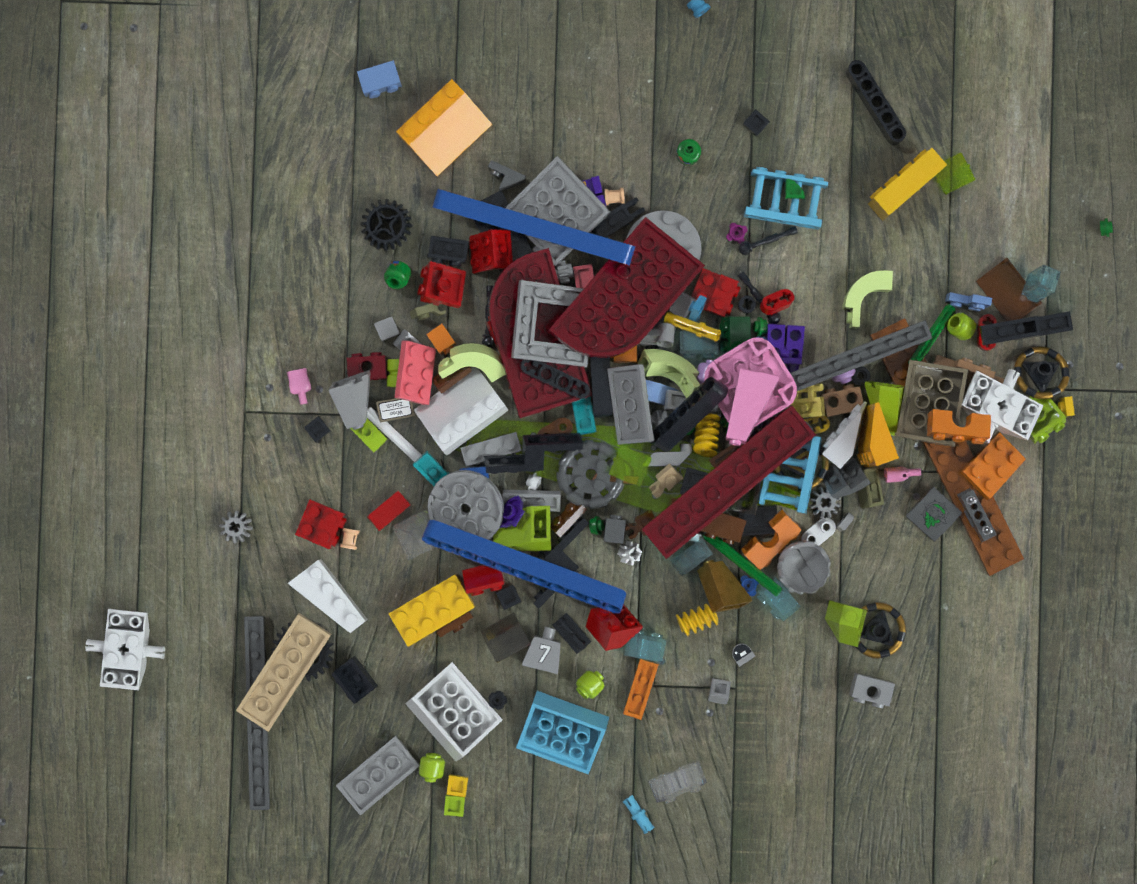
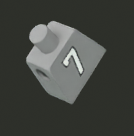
M545 626L542 637L534 635L523 660V666L558 674L561 642L553 640L556 629Z

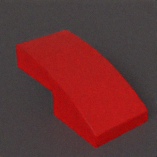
M397 491L369 514L367 518L378 531H381L405 511L410 504Z

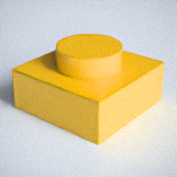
M1072 396L1059 398L1058 408L1066 417L1074 416Z
M449 774L447 795L466 797L468 777Z

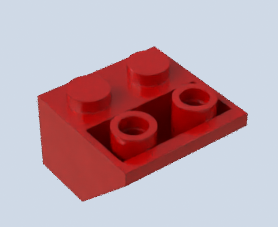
M485 565L462 570L466 594L471 593V596L483 594V590L489 588L490 592L500 590L502 585L506 583L502 571Z
M623 604L620 613H613L599 607L592 608L585 627L604 650L608 651L624 646L643 626Z

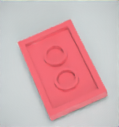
M407 340L402 341L394 398L429 405L436 348Z

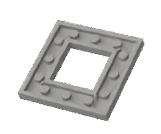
M520 280L511 358L587 367L588 356L577 353L564 344L534 341L538 303L569 307L582 292L583 288Z

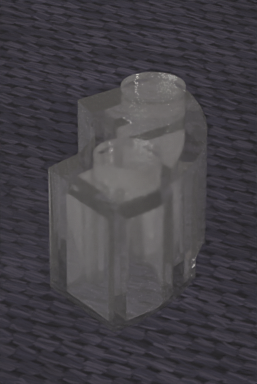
M699 761L680 766L675 771L665 772L648 781L656 802L665 801V804L675 801V797L689 791L690 793L698 792L701 790V786L707 783Z

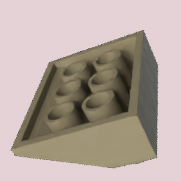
M910 360L896 436L954 447L955 442L950 438L934 440L933 437L927 436L928 413L933 409L952 411L953 422L958 426L968 369Z

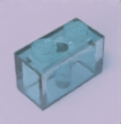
M1046 265L1040 266L1028 274L1021 295L1026 296L1028 300L1033 302H1039L1055 292L1061 272Z
M689 331L679 332V355H684V359H695V355H703L704 359L714 358V355L719 354V340L715 342L705 337L699 338L696 334Z
M773 576L771 579L782 587V592L775 596L762 586L757 590L759 594L757 598L764 606L766 604L769 605L772 609L770 613L776 620L780 618L784 622L801 606L781 582Z
M640 630L625 644L624 655L662 663L667 640L663 638L662 634L652 633L650 636L645 635L644 631Z

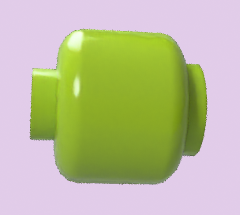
M956 313L949 319L947 329L957 339L967 340L974 335L976 323L968 315Z
M586 671L576 682L577 692L585 699H594L604 689L605 685L602 681L604 677L598 671Z
M426 753V756L420 759L419 775L424 777L426 782H436V779H440L444 775L445 760L441 758L440 754Z

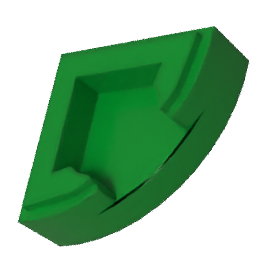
M786 179L785 199L804 200L803 189L794 180Z

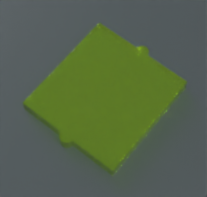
M961 152L944 160L947 166L935 175L937 178L936 182L940 184L945 195L976 180L970 169V164H967Z
M621 445L616 458H613L614 462L609 475L640 487L644 476L648 474L647 469L652 458Z

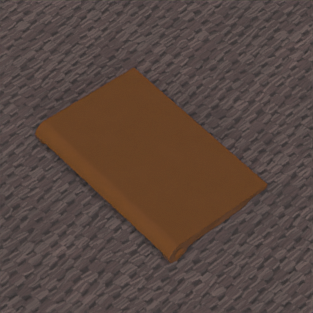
M1005 258L976 281L986 296L992 298L993 305L1006 321L1022 319L1042 303L1008 258Z

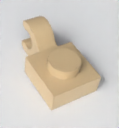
M669 463L656 475L657 481L649 489L658 498L662 495L665 488L670 491L683 479V476Z

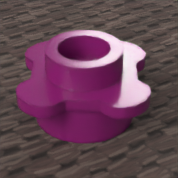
M731 223L729 225L730 231L726 235L727 240L737 241L738 244L744 242V235L748 231L747 227Z

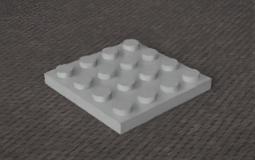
M558 156L505 208L588 233L611 212ZM526 235L540 250L549 248L555 266L573 250V248Z

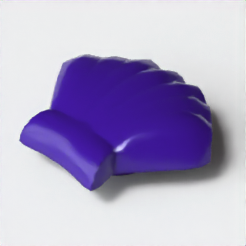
M519 495L510 498L504 504L503 521L500 528L516 527L525 513L522 510L523 502Z

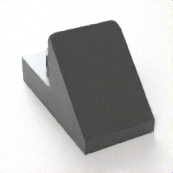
M493 160L488 165L491 175L497 178L504 177L499 191L507 190L526 181L525 175Z

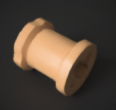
M620 188V190L604 189L606 206L610 203L625 204L624 188Z
M343 528L344 536L340 547L357 550L355 545L357 534L360 531Z

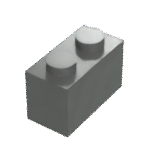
M610 515V518H605L604 542L624 543L626 520H622V516Z

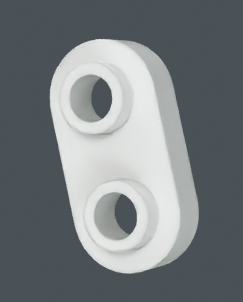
M830 518L819 519L802 534L801 541H808V538L813 536L815 538L814 543L818 546L834 534L836 530L834 521ZM824 524L829 525L828 531L823 529Z

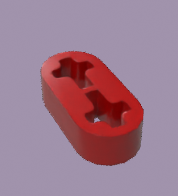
M782 289L767 295L760 304L761 311L766 315H772L789 308L795 299L794 293L789 289Z
M985 314L978 320L977 344L984 351L991 350L996 345V343L989 344L988 347L982 345L979 326L985 325L983 321L986 318L992 324L997 323L996 318L991 314Z

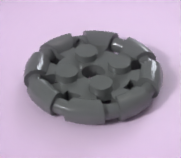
M584 440L583 450H566L559 460L558 465L560 467L559 472H557L558 486L566 494L567 497L565 498L576 506L582 504L585 507H590L589 509L605 507L612 499L615 500L624 488L623 480L624 476H626L624 461L617 455V450L605 442L601 441L599 443L593 442V440ZM592 449L599 450V455H591ZM580 452L583 457L577 461L574 456ZM609 457L614 462L610 466L605 461ZM567 467H573L572 475L566 474ZM594 469L597 472V477L594 480L587 479V470ZM611 474L616 475L615 482H610ZM573 482L578 488L574 492L569 487ZM606 488L609 493L602 497L599 492ZM584 492L592 494L591 500L584 499Z

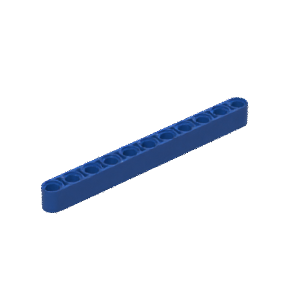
M437 189L432 206L436 209L630 265L635 246L440 189Z
M429 520L422 536V540L429 545L613 613H620L627 593L620 588L442 522Z

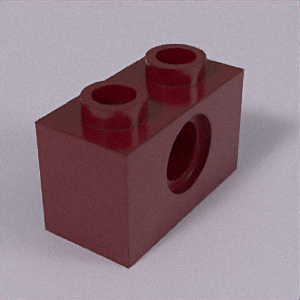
M372 352L370 356L364 357L362 353L351 354L350 358H346L348 377L364 372L363 364L371 362L370 381L387 379V356L382 355V352Z

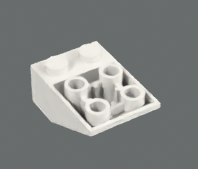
M865 401L861 406L857 404L853 408L848 419L845 418L839 424L836 432L833 431L823 445L825 449L822 454L840 469L851 458L857 447L867 405Z

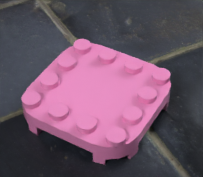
M752 338L743 342L711 362L705 371L704 381L709 377H714L728 387L726 397L718 404L728 422L730 421L740 369L779 376L778 383L755 426L787 408L793 403L797 395V386L774 346L763 338Z

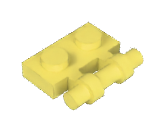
M822 383L797 391V395L791 405L802 418L825 416L824 397H817L816 394L817 391H823L824 386ZM808 392V398L801 399V394Z

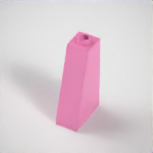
M740 369L726 440L729 441V444L741 446V443H746L778 383L779 376Z

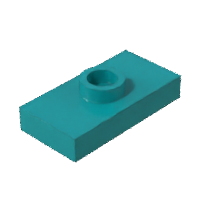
M587 397L572 402L577 433L583 435L596 432L591 398Z

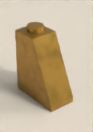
M706 561L703 563L704 566L697 570L712 613L739 609L752 602L750 595L723 561Z

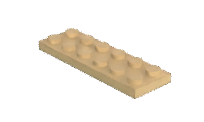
M299 613L236 711L269 732L332 634Z

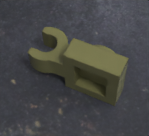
M432 303L417 307L409 313L411 319L418 318L420 321L429 318L431 313L436 316H442L446 313V310L439 311L438 306Z

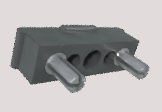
M969 488L957 494L964 508V513L971 526L974 527L981 542L994 537L996 532L974 490ZM976 511L980 514L978 519L974 517Z

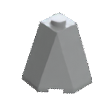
M369 370L335 381L329 388V393L347 429H359L364 426L363 424L367 420L371 376Z

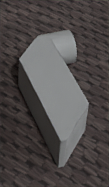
M680 444L681 452L653 453L642 467L667 466L669 463L672 466H679L692 452V444Z

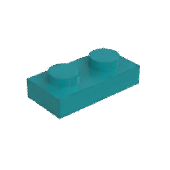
M428 451L413 463V466L433 486L449 474Z

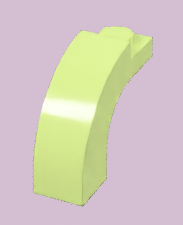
M893 271L871 272L861 277L850 287L844 298L842 308L850 309L846 316L849 328L857 329L860 327L861 303L868 293L890 292L892 290Z
M469 343L450 349V358H444L438 364V373L442 379L460 368L468 366L481 369L491 382L506 375L500 354L490 347L481 344Z
M661 349L643 350L637 364L644 365L645 377L663 376L671 379L680 387L686 398L700 386L696 379L699 374L698 370L683 357Z

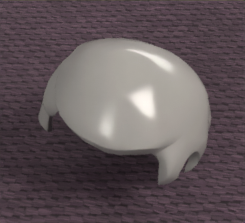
M797 541L791 543L782 551L777 564L778 577L782 585L790 593L796 592L800 595L803 593L813 594L825 585L826 579L830 576L831 562L825 550L814 542Z

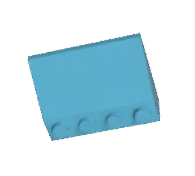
M537 691L516 748L589 774L605 734L609 717Z

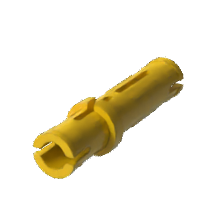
M667 312L664 318V323H669L694 333L699 338L705 337L716 342L721 335V330L706 326L704 322L698 323L671 312Z

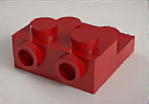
M432 261L423 266L420 277L424 278L423 284H420L418 288V295L421 296L420 301L429 304L433 303L436 306L443 304L460 308L466 271Z
M703 268L691 297L696 300L700 295L706 297L707 300L703 310L722 318L726 314L730 315L733 304H730L733 297H737L741 287L737 286L739 281Z
M309 499L295 535L327 549H332V546L336 547L340 536H337L339 529H343L347 521L344 518L346 513Z

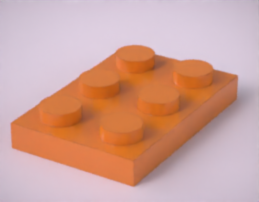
M998 432L990 439V443H987L960 473L986 500H989L1026 459Z

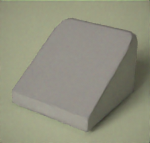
M683 292L670 307L669 311L687 318L691 313L688 309L692 301L697 300Z
M393 317L374 323L382 342L400 334Z
M405 329L393 342V345L400 351L402 341L407 340L422 344Z
M712 678L708 701L727 704L731 682Z

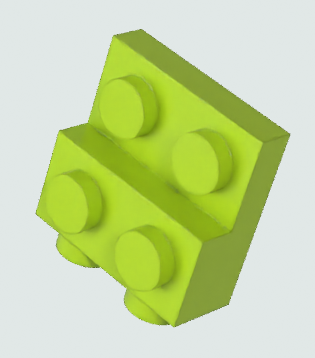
M1030 396V399L1043 405V408L1029 438L1034 444L1038 441L1043 443L1049 438L1048 434L1052 431L1059 432L1065 427L1066 416L1052 399H1036Z

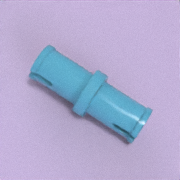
M633 795L623 801L632 814L631 818L636 820L644 834L654 828V825H652L645 814L646 811L644 808L641 809Z

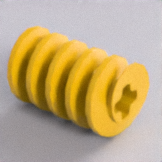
M708 414L695 426V445L693 450L696 454L704 457L717 455V452L714 450L718 448V445L715 443L719 440L716 436L719 435L717 428L720 427L718 423L721 420L720 416Z
M704 604V610L698 606L697 613L690 609L689 616L685 611L682 613V618L676 614L681 632H684L687 636H690V630L696 634L697 627L704 631V624L711 628L712 621L716 626L718 625L717 613H712L708 604Z

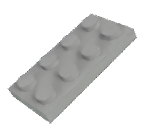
M644 365L607 368L618 445L654 441Z
M394 736L341 780L336 787L358 814L362 815L416 770L420 764L399 738Z

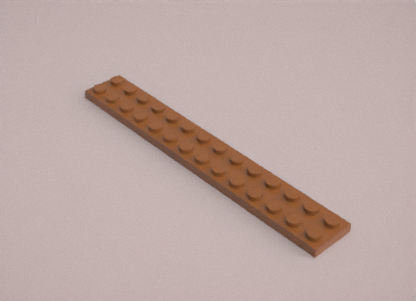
M904 318L870 335L871 340L883 337L909 325ZM918 344L881 358L893 384L905 386L909 367L908 361L918 348ZM966 440L964 442H955L954 447L922 442L952 503L962 512L959 518L988 576L1023 560L1024 557L994 497L992 496L991 499L986 500L960 473L974 458ZM969 488L974 490L996 532L994 537L984 542H981L974 527L969 523L964 513V508L957 494ZM977 511L974 514V517L976 519L980 517V514Z

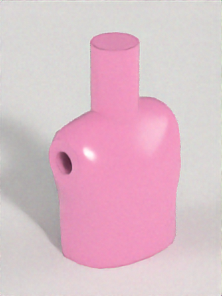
M303 368L287 372L290 392L298 394L300 405L307 404L306 392L311 390L307 369Z
M902 466L884 468L886 483L903 482L910 476H921L920 468L907 469Z

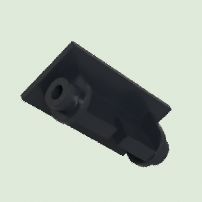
M565 613L552 624L576 654L584 650L591 643L590 639L568 613Z

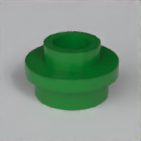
M1108 218L1100 221L1101 236L1109 237V233H1113L1112 221L1108 222Z
M758 317L753 322V332H756L757 336L767 333V320Z
M599 516L590 519V532L601 535L602 531H604L605 524Z

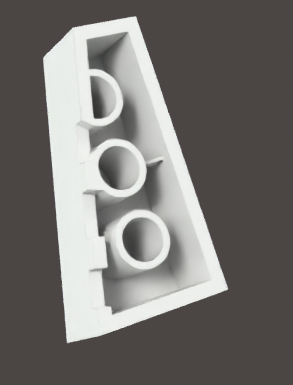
M322 559L317 560L288 583L349 633L368 620Z

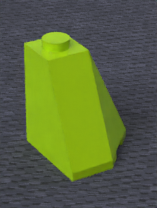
M866 381L865 388L870 405L879 402L889 432L892 436H895L905 386Z
M829 600L825 620L838 642L858 647L867 610Z

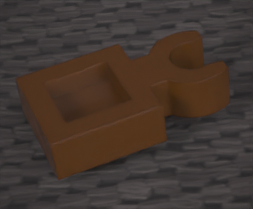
M652 509L636 516V523H627L625 525V531L628 529L634 530L633 533L629 534L630 539L635 538L639 532L645 536L641 528L656 517Z

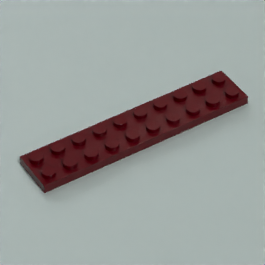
M790 405L642 527L641 530L664 558H669L816 436V434L795 408Z

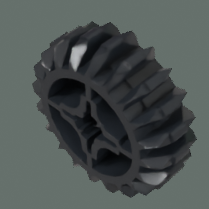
M385 199V205L382 204L381 200H378L379 206L376 207L374 203L371 204L372 211L368 208L365 209L369 215H362V218L367 220V222L360 223L362 227H366L361 232L362 234L368 233L364 239L366 241L372 239L370 245L374 246L377 243L376 248L378 250L381 249L382 245H384V251H388V245L391 246L392 250H395V243L401 247V239L405 242L408 241L404 235H411V232L406 230V228L413 227L411 223H407L412 218L411 216L405 217L408 214V210L401 211L403 205L399 204L396 207L397 202L395 200L392 201L391 205H389V199ZM390 210L396 212L397 215L385 217L381 212ZM377 215L379 224L372 231V220ZM381 218H383L387 222H391L389 223V226L392 232H390L386 228H382L384 227V224ZM401 219L402 227L398 235H396L394 226ZM388 233L392 239L382 240L376 236Z

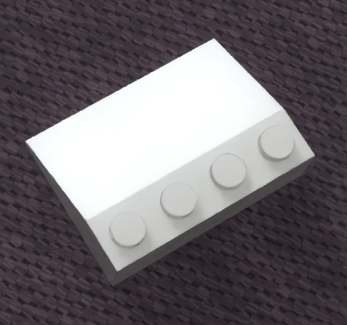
M472 367V372L441 394L439 391L430 398L429 405L421 404L414 409L430 435L446 455L508 411L505 404L476 367Z
M453 662L405 703L455 761L463 758L502 721L501 717L489 706L487 701Z

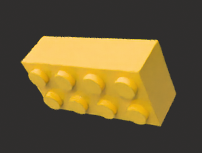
M933 148L929 151L924 149L913 159L914 164L910 161L898 172L900 176L895 174L884 184L885 189L881 186L870 196L871 201L868 205L882 221L947 166Z
M456 573L389 613V616L409 647L476 606L470 595L466 594L465 587Z

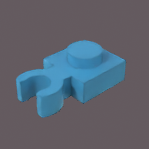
M700 295L697 301H692L688 309L691 312L690 320L699 321L707 300L706 297Z

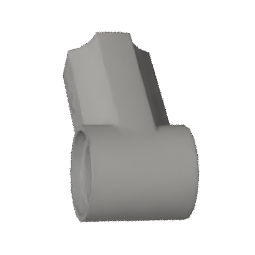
M661 323L658 327H653L638 345L672 347L674 344L675 326L669 323Z

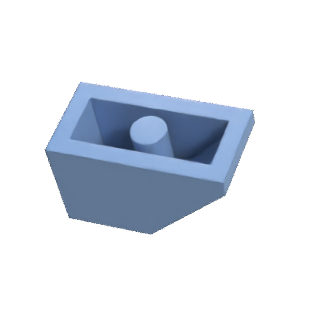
M646 380L648 401L651 403L665 406L666 391H679L664 384Z

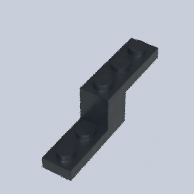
M1070 311L988 324L979 326L982 345L1072 331L1073 325Z
M580 433L523 435L522 455L484 456L485 471L492 474L543 471L545 451L583 450L582 437Z
M584 518L582 520L578 519L571 526L572 530L568 534L565 532L561 538L557 539L559 544L555 548L551 546V551L544 553L546 557L543 560L575 572L579 566L563 550L589 523ZM548 588L544 592L540 590L533 597L535 599L533 604L539 609L556 591Z

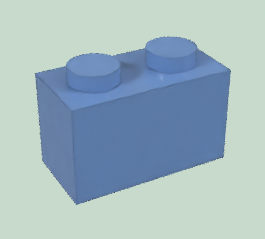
M394 60L357 71L365 97L376 98L382 92L392 93L397 91L398 87H402Z

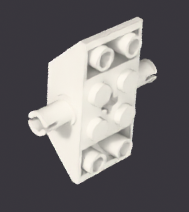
M1008 369L1003 384L976 371L963 398L962 408L968 415L971 413L991 415L990 438L984 443H990L994 430L1028 440L1043 408V405L1013 389L1020 376V373L1015 370Z
M108 609L105 640L87 639L86 645L94 646H85L86 651L103 653L101 687L139 690L146 669L147 657L164 659L165 653L158 652L165 651V646L148 645L150 632L148 613ZM125 644L126 648H129L128 652H124L123 646H125Z

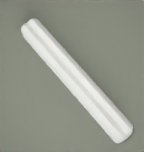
M372 407L368 408L367 418L415 462L422 454L387 421L380 422L378 413Z

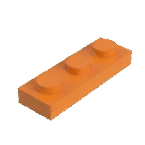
M640 658L623 711L624 715L642 720L659 664Z

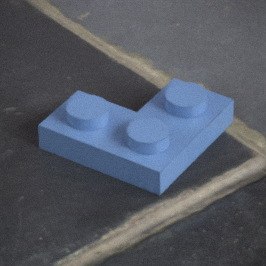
M950 292L946 294L945 302L950 303L951 306L961 308L963 305L969 307L971 311L980 312V310L991 306L992 298L975 294L966 296Z

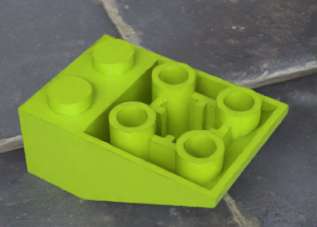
M529 506L523 508L522 510L525 513L516 527L499 528L493 535V542L517 551H551L550 506Z

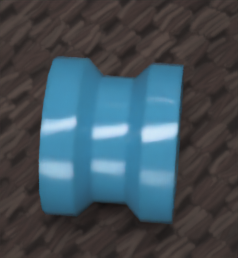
M691 0L687 4L688 9L694 12L693 16L695 18L702 16L711 8L704 0Z

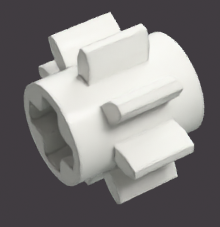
M626 541V545H620L619 552L617 553L622 558L620 562L634 565V561H640L642 551L638 548L639 544Z

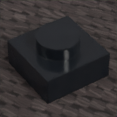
M755 109L742 125L757 137L770 121Z
M317 416L304 427L315 443L331 432L320 416Z
M514 584L496 592L504 610L522 602Z

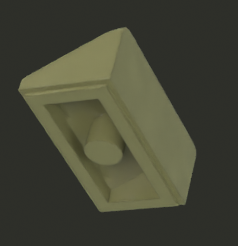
M878 468L863 469L870 484L858 490L860 507L863 509L884 505Z

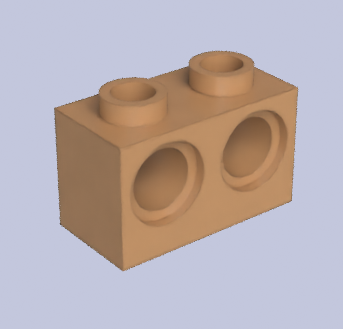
M854 384L843 386V390L836 391L835 388L824 390L825 394L820 395V397H824L826 417L849 413L857 404L860 406L863 404L860 386L854 387ZM848 393H852L856 397L853 404L847 401ZM830 397H834L837 400V405L834 408L828 405Z

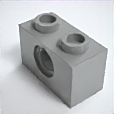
M854 673L849 695L854 697L853 701L865 703L866 700L872 702V706L883 708L884 705L890 706L895 684ZM874 686L876 693L873 696H868L867 689Z

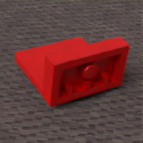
M488 230L469 237L473 274L492 269H505L513 262L510 230Z

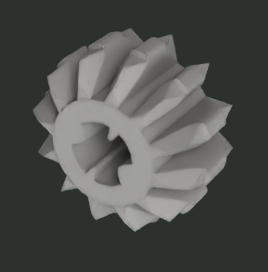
M818 487L819 494L816 491H812L815 499L809 498V501L814 502V504L808 507L809 509L816 508L813 511V515H817L820 512L819 518L821 519L824 518L825 513L827 518H831L830 511L833 514H837L838 512L834 507H841V504L836 503L841 497L833 498L827 488L823 491L822 487ZM821 499H828L829 502L827 503L829 505L821 506Z
M235 511L234 515L228 512V518L222 517V521L225 524L219 525L220 528H225L220 534H228L225 539L226 541L232 538L233 543H237L238 539L244 542V536L250 537V533L247 530L253 529L252 526H247L252 520H244L247 515L246 513L240 516L239 511ZM233 523L240 525L239 531L232 529V526H235Z

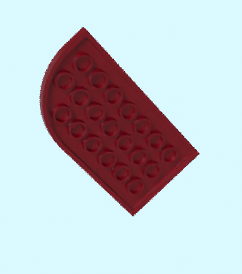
M647 217L640 222L623 242L635 246L630 265L609 259L549 329V333L571 350L590 357L607 358L621 355L633 349L647 336L705 266Z
M549 248L524 255L509 264L495 281L490 294L489 319L519 418L581 400L522 373L519 367L522 359L511 358L519 281L560 285ZM538 303L534 341L563 344L548 331L565 312L566 306ZM531 361L529 363H525L524 366L527 367L526 370H535L536 372L534 373V375L537 376V370L541 367V365L538 364V368H535L531 365ZM543 362L585 382L590 388L584 367ZM545 368L542 370L541 376L543 379L548 380L551 377L549 369ZM566 377L559 379L558 384L560 387L565 388L568 385ZM572 384L571 388L569 389L570 392L571 389L577 390L578 395H580V393L584 394L585 392L582 389V385L581 387H576ZM591 389L587 397L593 396Z

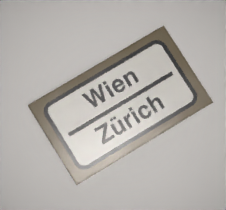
M394 398L376 402L380 422L415 416L413 405L410 401Z

